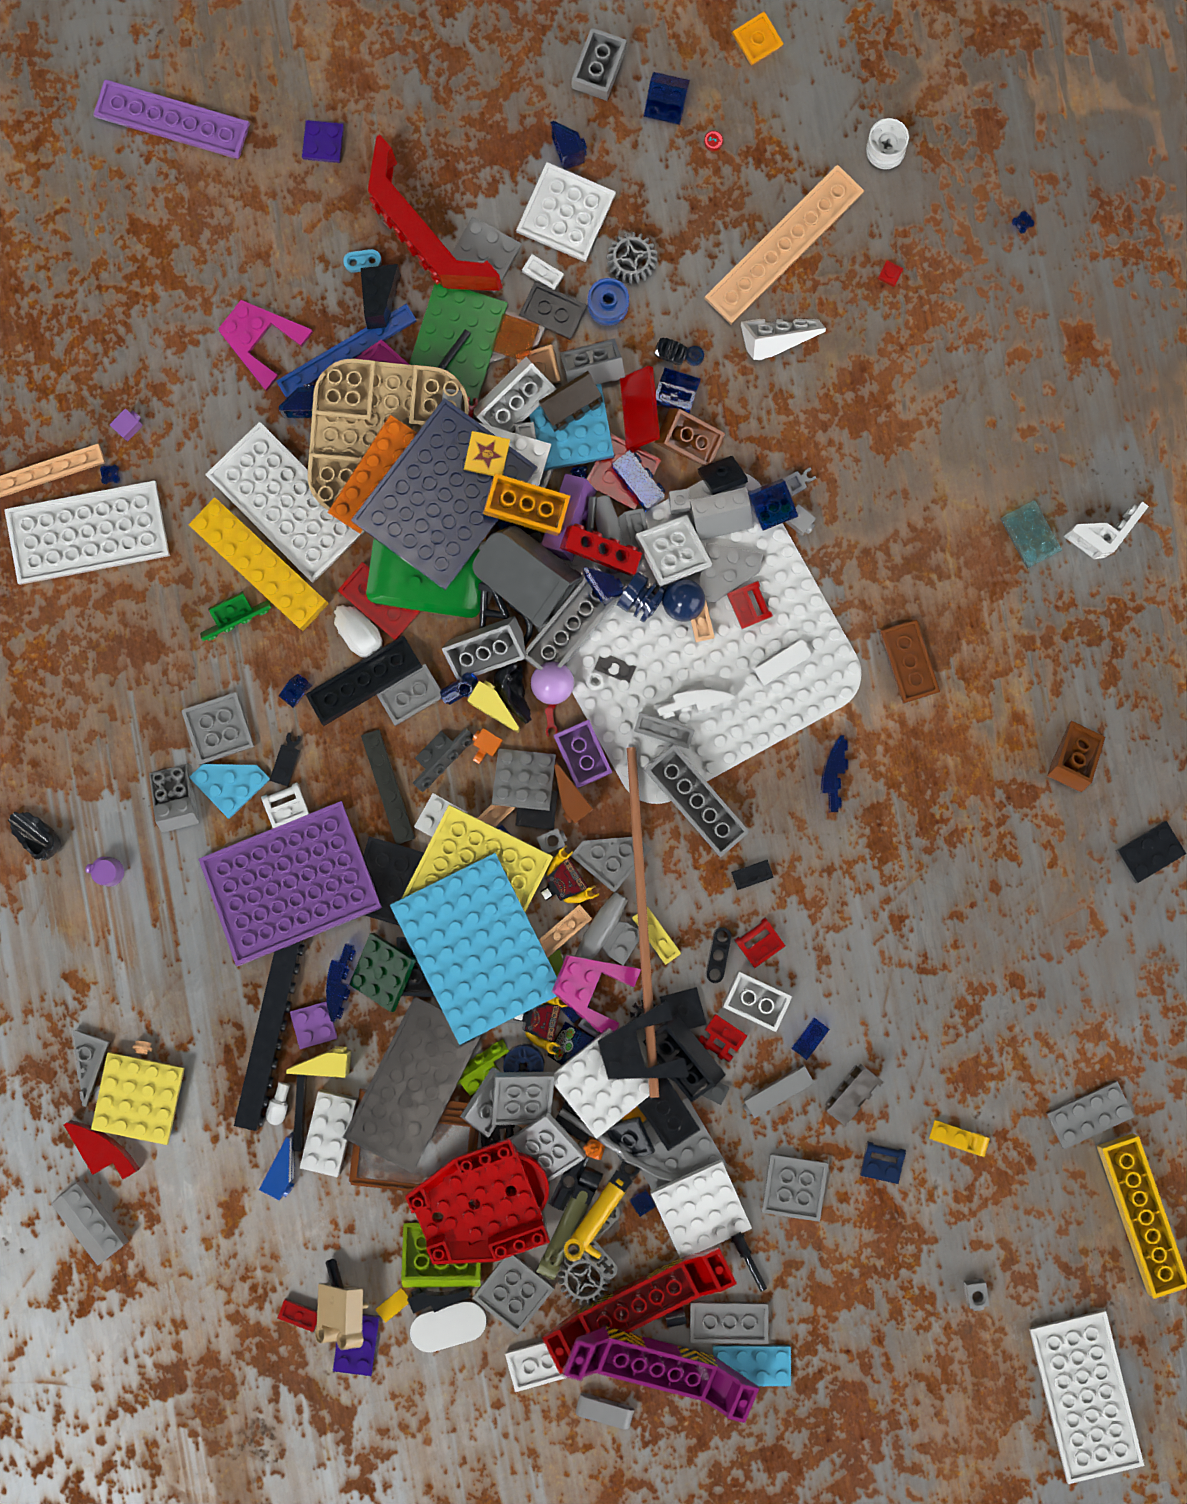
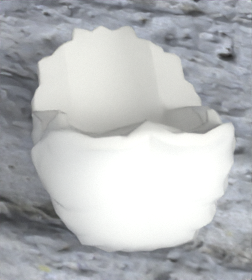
M336 606V610H334L336 616L334 618V625L352 652L362 658H367L383 648V641L378 628L362 612L357 610L356 607Z

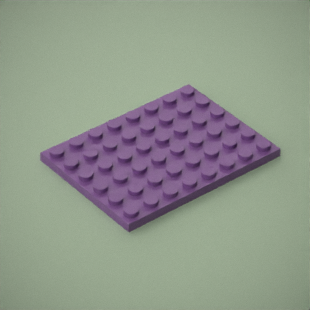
M342 801L198 859L236 966L243 965L382 908Z

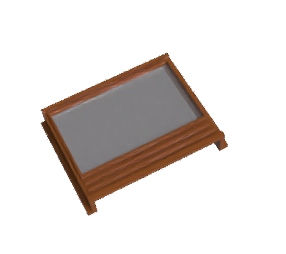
M359 1089L358 1106L367 1089ZM449 1100L413 1173L353 1143L349 1176L351 1185L410 1192L453 1158L477 1150L479 1132L460 1117L468 1102Z

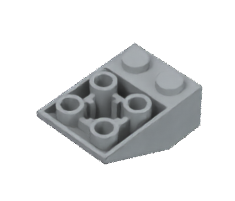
M186 764L149 773L155 822L162 833L200 823Z

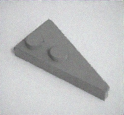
M75 1029L73 1030L76 1047L77 1075L80 1080V1099L82 1106L86 1107L89 1104L110 1041Z

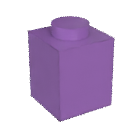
M124 409L110 424L127 442L143 425L139 422L141 417L133 410L129 412L127 409Z

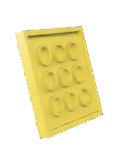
M108 1052L91 1130L168 1145L185 1067Z

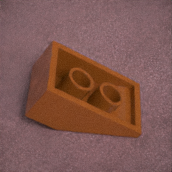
M669 408L659 430L660 439L654 443L705 466L713 462L725 433L679 408Z
M1071 721L1053 757L1047 776L1079 792H1083L1093 781L1106 737Z
M556 764L554 767L562 808L565 811L562 815L569 824L572 821L576 824L592 812L593 809L561 767Z

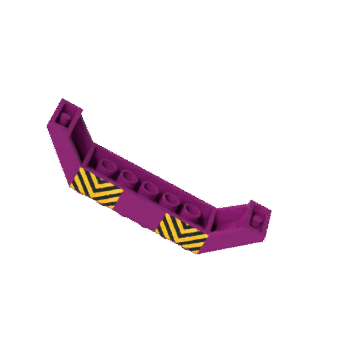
M606 1326L576 1338L562 1373L564 1377L579 1381L596 1373L706 1402L724 1414L727 1419L742 1423L746 1422L760 1389L758 1385L711 1354Z

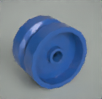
M604 278L595 282L590 288L587 298L590 316L594 321L605 326L616 325L621 322L627 315L629 307V294L624 284L613 278Z

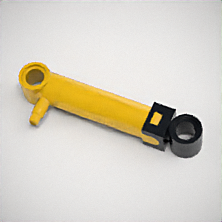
M625 1160L622 1161L620 1172L618 1170L615 1171L596 1202L570 1239L565 1243L564 1254L568 1260H579L585 1251L597 1259L601 1257L602 1254L591 1246L590 1243L621 1198L631 1187L632 1180L639 1174V1167L633 1165L636 1169L635 1172L627 1173L624 1168L627 1165L633 1164L627 1163ZM572 1245L578 1246L579 1253L576 1255L570 1254L568 1251L569 1247Z

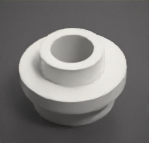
M592 671L587 675L586 685L591 690H599L604 686L605 678L602 673ZM595 677L598 678L599 683L593 684L592 679Z

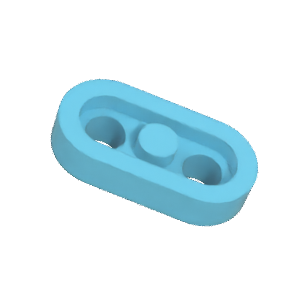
M370 249L347 253L343 263L349 272L355 273L361 272L360 268L381 266L382 259L378 251ZM372 258L376 259L373 264L369 263V260ZM352 261L357 262L355 266L350 265Z

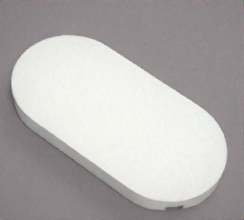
M469 1300L457 1302L435 1313L433 1310L421 1313L411 1325V1341L421 1351L435 1352L475 1340L485 1330L486 1314L480 1305Z

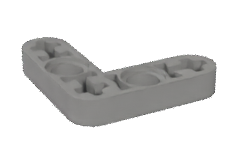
M617 1206L614 1209L615 1218L610 1217L607 1219L606 1223L608 1225L606 1226L604 1223L602 1230L597 1233L591 1242L593 1247L602 1254L601 1258L595 1261L591 1259L588 1252L583 1253V1256L600 1276L607 1280L616 1276L617 1265L596 1240L618 1221L620 1210ZM604 1258H606L604 1264L607 1267H613V1274H605V1267L602 1264L600 1267H598L597 1265L601 1263Z

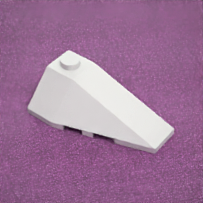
M765 319L741 322L746 350L753 360L773 357L826 331V328L819 319H795L793 323L783 321V319H776V322H765Z

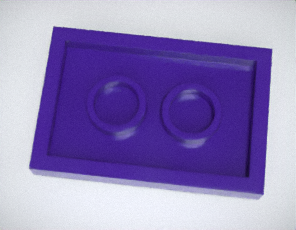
M362 1314L363 1344L361 1347L341 1350L336 1343L334 1372L372 1376L380 1316Z

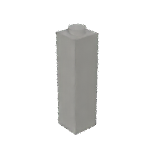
M801 1065L743 1099L745 1102L743 1108L748 1116L752 1114L756 1118L814 1084V1081L806 1067Z

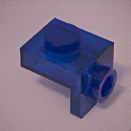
M297 674L287 682L279 697L294 708L312 685L306 678Z

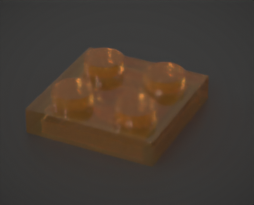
M502 313L491 351L521 361L525 357L529 359L539 325Z

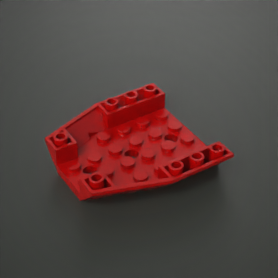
M510 1138L453 1158L405 1195L410 1211L415 1213L425 1236L426 1249L432 1264L496 1262L550 1243L543 1214L517 1148ZM514 1186L517 1190L514 1193H508L506 1188ZM477 1199L480 1201V1204L471 1206L469 1201ZM435 1212H441L443 1217L435 1219L432 1215Z

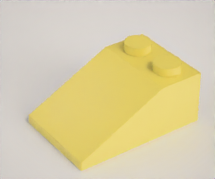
M486 680L484 683L479 681L467 700L469 704L519 733L518 725L495 691V686Z
M335 1046V1048L291 1066L287 1069L286 1074L345 1078L350 1074L352 1050H347L345 1046Z

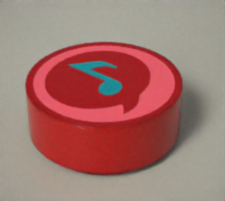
M710 131L705 135L704 145L709 151H717L722 147L723 136L721 133Z

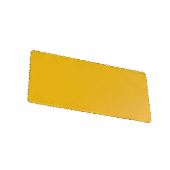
M400 1288L377 1307L375 1311L386 1323L409 1304L407 1301L408 1296Z

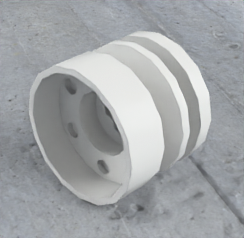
M892 118L881 119L870 129L866 148L867 158L871 164L877 168L891 169L902 162L909 140L908 130L905 125L899 120Z

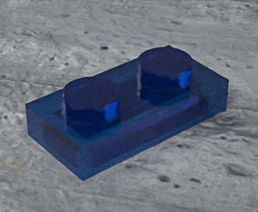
M813 1017L791 1049L808 1060L830 1029Z

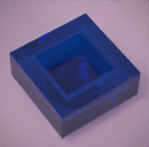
M646 1189L629 1199L639 1217L656 1207Z

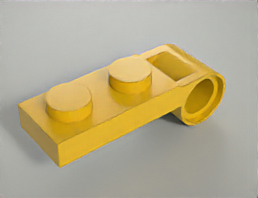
M934 1120L929 1136L931 1140L985 1157L990 1138L938 1120Z

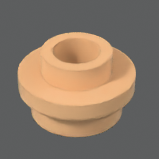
M136 1041L132 1049L136 1050V1054L147 1055L148 1052H152V1048H150L151 1043Z

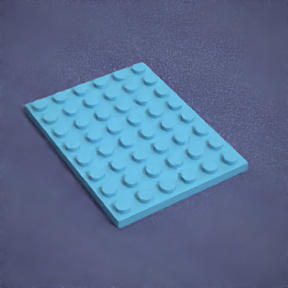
M496 853L390 904L459 1045L557 997L551 992L557 976Z

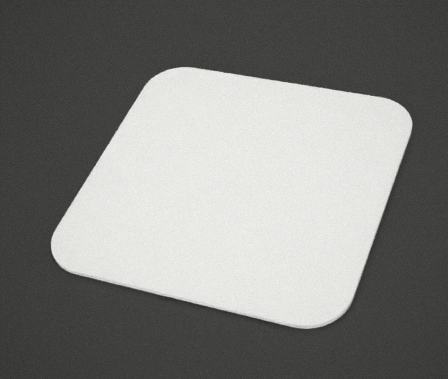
M746 474L748 478L747 483L723 492L746 487L754 528L701 540L704 549L706 548V543L763 553L760 572L735 590L759 581L760 591L773 617L741 630L727 595H725L715 603L707 602L715 638L696 643L691 621L681 622L672 619L665 612L662 601L654 614L645 623L640 621L644 612L641 611L637 617H634L636 607L633 606L626 612L617 606L616 603L565 665L573 675L574 687L572 693L585 717L590 721L601 746L628 792L627 748L636 747L639 798L646 803L662 804L670 802V799L643 768L672 743L634 732L639 713L695 730L689 749L678 745L675 746L707 782L843 707L855 696L860 686L862 674L859 659L783 523L771 526L758 521L760 513L766 512L768 506L772 503L759 482ZM703 480L687 488L690 500L712 495ZM669 499L644 512L648 529L686 515L694 527L691 511L671 514ZM599 545L598 550L601 554H603L601 550V545ZM637 549V551L642 553L636 573L639 572L649 578L646 587L649 589L652 584L657 583L654 590L655 593L661 587L666 589L670 583L659 586L642 550ZM577 555L574 556L573 562L561 559L583 575L571 594L594 566L624 590L635 576H628L623 573L611 574L608 567ZM701 571L681 579H690L699 584ZM753 591L747 592L757 616L762 615ZM546 624L540 628L536 626L539 633L546 626ZM803 639L812 656L763 686L753 670ZM611 655L625 661L629 666H637L630 683L602 673L605 683L601 689L591 690L586 685L587 675L592 671H597L594 668L599 656L608 658ZM612 663V667L608 671L610 674L616 675L619 673L620 667L618 664ZM596 677L593 678L592 683L598 684L599 679ZM715 690L732 694L735 697L731 701L732 705L723 708L718 705L713 707L714 711L705 714L702 711L697 712L695 705L692 706L693 710L684 713L679 710L674 712L675 716L666 719L663 716L659 717L657 713V708L674 703L672 696L682 692Z

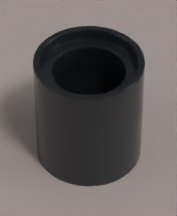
M683 1306L665 1315L668 1328L687 1324Z

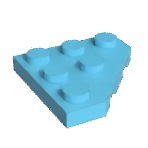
M202 764L189 777L228 819L241 809L270 780V777L258 765Z

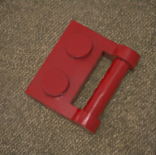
M759 581L727 594L741 630L773 617L760 591ZM753 591L762 615L757 616L747 592Z
M766 918L762 919L759 925L741 938L737 937L734 940L754 968L786 946ZM765 929L769 932L768 935L747 949L745 944Z

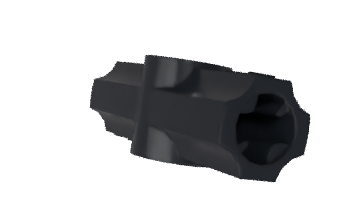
M588 1156L563 1172L548 1204L564 1211L589 1160ZM566 1176L574 1178L572 1185L564 1183L563 1180Z

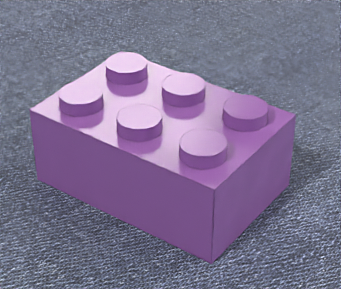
M589 720L554 735L577 789L612 774V770Z

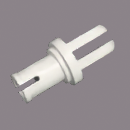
M278 1082L275 1097L269 1101L266 1119L272 1125L281 1124L285 1119L288 1109L286 1098L290 1085L284 1082Z

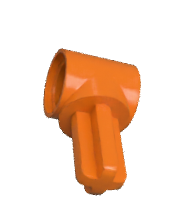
M590 1136L583 1149L586 1156L601 1160L605 1145Z

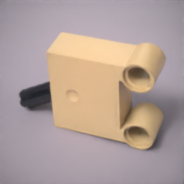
M335 1259L327 1260L326 1267L330 1282L318 1284L315 1338L318 1343L337 1341L338 1347L341 1350L359 1348L363 1344L362 1311L367 1309L369 1305L367 1302L363 1303L362 1288L342 1283L337 1261Z

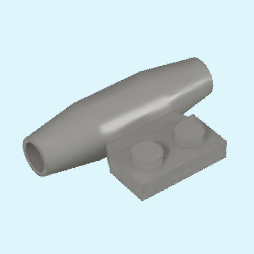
M609 496L596 498L595 523L597 532L602 533V537L608 540L609 538L619 540L621 545L626 546L628 544L641 549L635 536L637 533L648 530L644 509L627 511L617 517ZM600 544L602 553H604L605 547L602 544ZM617 551L616 558L619 561L622 559V554L620 551ZM609 568L611 574L620 573Z
M617 892L613 893L599 909L583 935L575 957L593 960L603 948L607 956L621 965H625L639 942V929L629 922H619L627 904V898Z

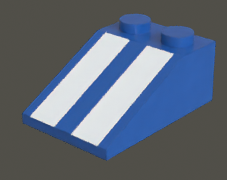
M293 1132L285 1138L259 1188V1191L278 1201L283 1196L287 1197L294 1187V1183H292L295 1169Z

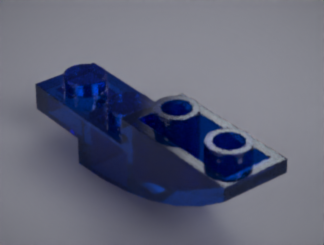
M844 735L838 736L833 743L822 772L820 794H828L829 813H837L838 809L842 807L841 797H838V789H841V778H838V774H845V770H848V759H845V751H848V740L844 739Z
M349 943L345 944L340 960H331L328 970L326 1002L330 1020L334 1023L337 1019L342 1018L345 1009L342 1008L343 1002L348 1000L351 992L348 989L349 984L342 982L343 979H347L350 971L347 966L349 961H353L356 951L353 950L355 945Z

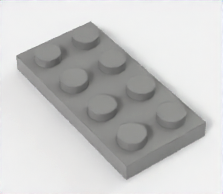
M1117 1081L1046 1113L1063 1149L1134 1117Z
M690 1302V1343L768 1344V1303Z

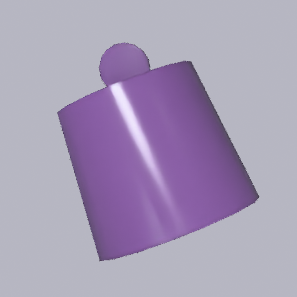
M100 857L93 864H88L85 868L87 873H91L92 879L96 883L106 887L116 886L124 877L123 865L119 860L112 857Z

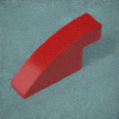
M71 1120L63 1124L92 1175L112 1163L122 1180L140 1169L126 1149L106 1133L91 1130L92 1126Z

